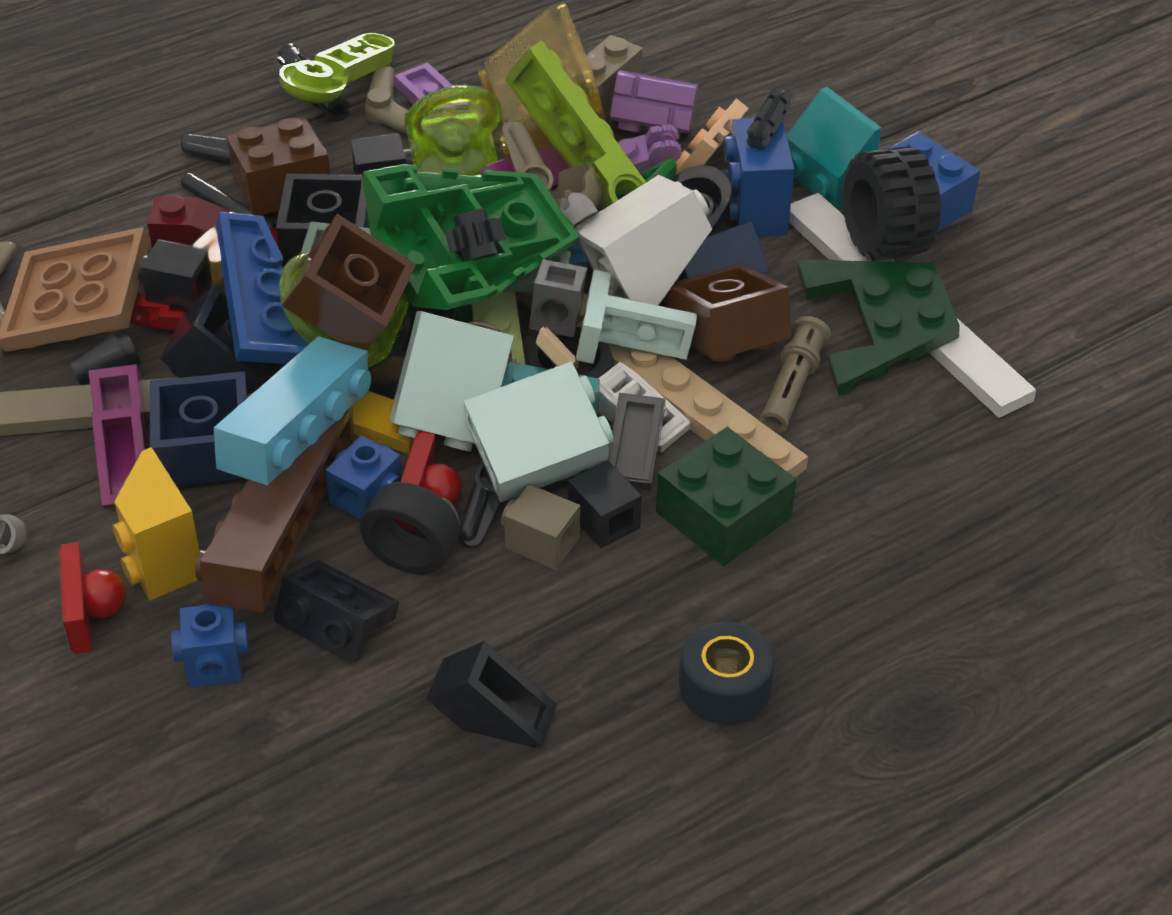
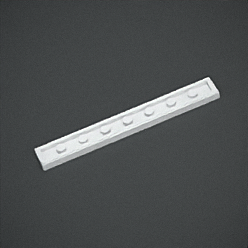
M816 193L791 203L789 223L829 260L871 261L866 256H862L858 252L857 246H854L846 227L844 215L821 194ZM889 258V259H882V260H873V261H880V262H895V261L892 260L891 258ZM958 318L957 320L960 325L959 338L929 352L998 418L1033 402L1035 399L1036 389Z

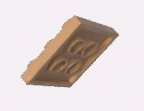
M140 227L25 252L0 327V345L3 351L31 349L39 345L64 340L71 341L79 337L104 332H115L128 328L140 285L138 278L139 264L143 256L148 254L151 242L145 228Z

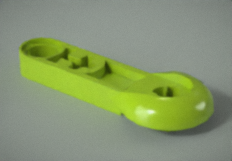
M366 33L315 55L314 61L304 60L284 65L279 71L280 83L289 95L298 100L315 104L334 101L344 92L348 83L375 71L377 68L389 65L392 62L395 42L381 34Z

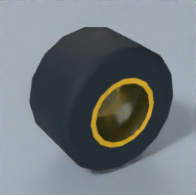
M718 622L710 623L695 630L684 642L680 655L678 684L682 700L692 712L703 719L721 724L741 723L758 715L767 705L772 689L775 660L771 646L760 633L743 624Z

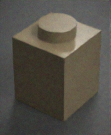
M528 484L517 500H510L503 511L501 525L505 529V549L557 570L580 538V505Z

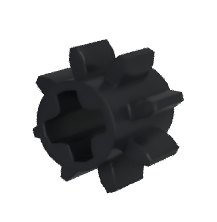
M486 208L454 216V229L445 231L450 253L462 252L464 261L498 254L495 243L506 239L501 219H496L495 217L489 219Z

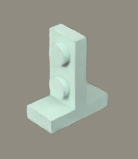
M593 270L576 354L577 361L594 364L598 342L687 359L696 326V313L608 295L611 273Z

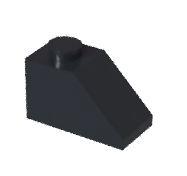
M485 641L443 658L426 698L427 701L463 731L533 748L542 745L557 705Z

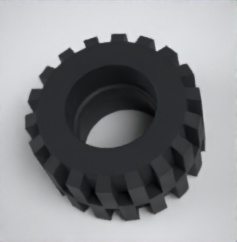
M907 146L856 154L854 159H851L848 164V171L845 172L842 191L845 223L854 246H857L858 252L862 256H866L868 260L873 261L922 254V252H927L931 248V243H934L936 240L937 229H939L941 221L940 191L935 178V172L932 166L929 165L927 157L921 154L919 149Z

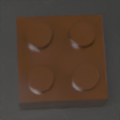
M286 118L275 125L261 128L246 127L239 130L238 133L226 135L233 179L253 215H264L280 210L286 173L331 174L328 153L306 118Z
M337 214L314 243L281 306L338 342L367 350L387 327L416 264Z
M742 263L675 281L666 294L667 308L697 314L696 326L690 347L713 361H729L734 359L738 353L751 349L766 350L772 348L775 342L792 338L789 287Z

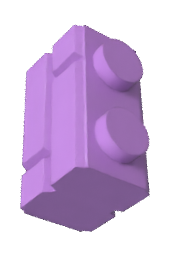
M620 70L617 73L610 119L619 121V129L641 132L642 125L654 127L666 123L672 124L678 130V137L680 139L681 132H690L699 84Z

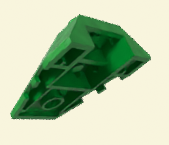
M402 164L364 171L362 175L371 236L416 264L404 289V293L413 307L448 310L486 301L541 265L542 259L550 260L576 244L580 237L571 222L561 212L559 205L537 174L484 170L482 176L458 175V168L444 167L442 173L417 172V165ZM486 208L489 219L494 217L501 219L505 234V240L495 243L498 254L464 261L462 252L450 253L445 231L454 229L453 217L465 212Z

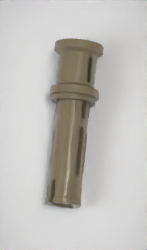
M802 316L796 319L791 327L792 339L790 343H787L782 348L780 353L782 368L773 385L765 409L759 418V421L777 434L786 431L807 376L812 375L819 368L821 360L819 353L830 341L831 331L824 321L816 317ZM813 330L814 333L811 340L806 339L809 331ZM799 355L803 356L801 362H798L797 360ZM791 374L795 376L793 380L790 379ZM789 387L790 390L787 397L783 398L782 395L785 388Z

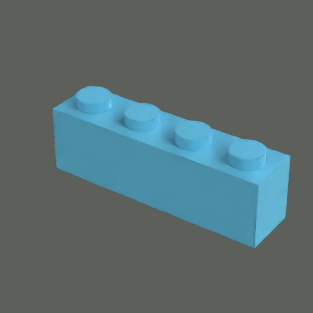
M318 336L214 427L216 469L268 486L283 470L288 469L301 453L310 445L315 444L319 436L335 421H339L355 402L367 394L371 384V373L368 371V351Z

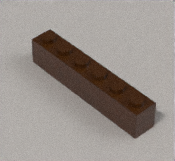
M353 405L344 413L339 421H335L319 436L315 444L310 445L293 461L292 465L288 469L283 470L268 486L247 479L243 490L236 491L232 499L230 512L225 520L218 521L211 544L207 550H201L197 558L195 576L197 580L202 581L203 603L264 612L328 491L325 470L334 462L336 456L342 450H347L354 442Z

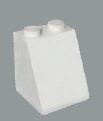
M658 175L576 226L575 230L580 235L578 243L592 270L611 273L608 295L659 305L712 228L705 215L709 213L708 205L697 190L688 189L678 181L673 182Z

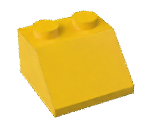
M152 447L141 452L114 501L119 522L113 524L112 528L123 553H127V556L120 558L127 580L131 586L139 583L150 601L198 581L195 576V568L200 550L191 508Z

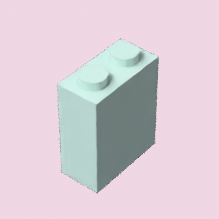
M417 311L389 421L400 425L398 433L415 438L419 431L446 436L444 445L471 452L475 442L465 421L464 400L501 387L514 336Z
M572 361L464 400L465 421L500 503L520 496L528 484L541 488L576 475L583 470L591 469L608 460L609 444L614 443L610 425L605 416L597 417L591 404L595 402V396L590 381L586 375L578 376Z

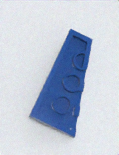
M219 212L215 225L236 361L287 364L317 338L314 333L316 327L281 306L294 283V279L286 275L281 265L284 258L264 217Z

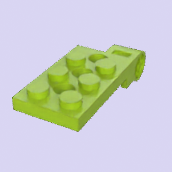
M542 40L530 47L504 80L569 168L583 164H590L594 167L601 187V199L597 206L599 213L619 200L615 190L622 192L626 196L645 184L646 181L614 139V134L609 124L600 119L589 105L588 97L584 90L574 84L564 71L559 56L554 51L549 50Z

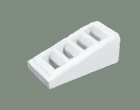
M621 362L617 363L599 378V414L605 416V418L613 423L619 393L664 398L635 371ZM667 400L663 422L666 424L662 427L658 448L660 453L691 429V421Z

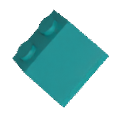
M825 87L821 89L787 134V141L794 165L793 179L812 194H821L837 210L843 208L842 191L845 172L848 171V164L858 153L878 150L881 127L830 88Z

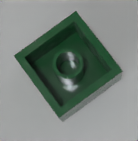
M726 427L658 472L656 513L724 567L792 518L797 479L729 427Z

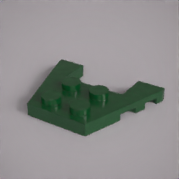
M808 259L797 261L798 274L807 300L848 291L852 292L871 345L828 354L829 369L838 396L853 391L855 383L869 376L875 380L887 374V367L905 358L913 361L959 338L960 325L935 263Z

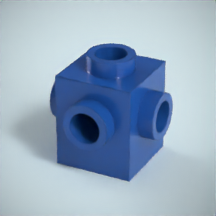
M362 435L347 450H342L336 456L334 462L325 470L329 503L360 520L375 494L384 485L401 482L402 479L400 454L394 452L390 447L378 444Z
M203 604L201 606L180 608V630L171 631L172 651L175 662L184 661L189 688L242 681L240 654L249 653L246 622L236 623L233 607Z

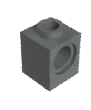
M542 259L534 283L529 329L540 331L542 327H547L555 336L574 337L581 315L587 267ZM552 300L560 301L563 304L555 303Z

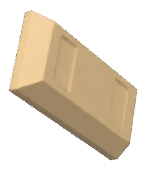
M542 327L536 340L538 348L556 367L572 361L577 370L579 363L576 357L547 327Z

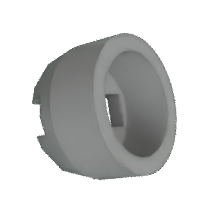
M570 193L568 198H564L559 205L561 212L574 228L598 213L591 199L582 193Z
M1 514L0 554L13 553L22 548L26 542L27 529L25 523L18 517L10 514Z

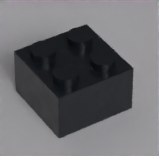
M286 173L276 226L278 247L284 258L281 264L283 268L301 269L300 254L310 222L330 224L334 217L339 214L357 227L370 228L362 175Z

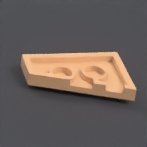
M735 99L726 111L719 107L705 125L710 130L707 132L702 128L689 144L688 148L693 152L690 154L684 150L680 158L675 161L677 163L676 175L687 168L705 165L724 141V136H728L731 132L732 119H741L748 110V107L738 99Z

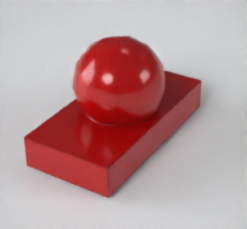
M419 431L415 435L401 482L412 483L426 488L440 498H447L454 505L462 492L460 476L450 466L443 463L434 464L435 434ZM394 519L397 525L408 533H414V526L399 519Z
M79 542L63 544L59 549L63 624L71 651H74V654L91 652L93 650L90 617L106 619L115 615L124 606L127 589L121 577L111 570L95 569L87 573Z

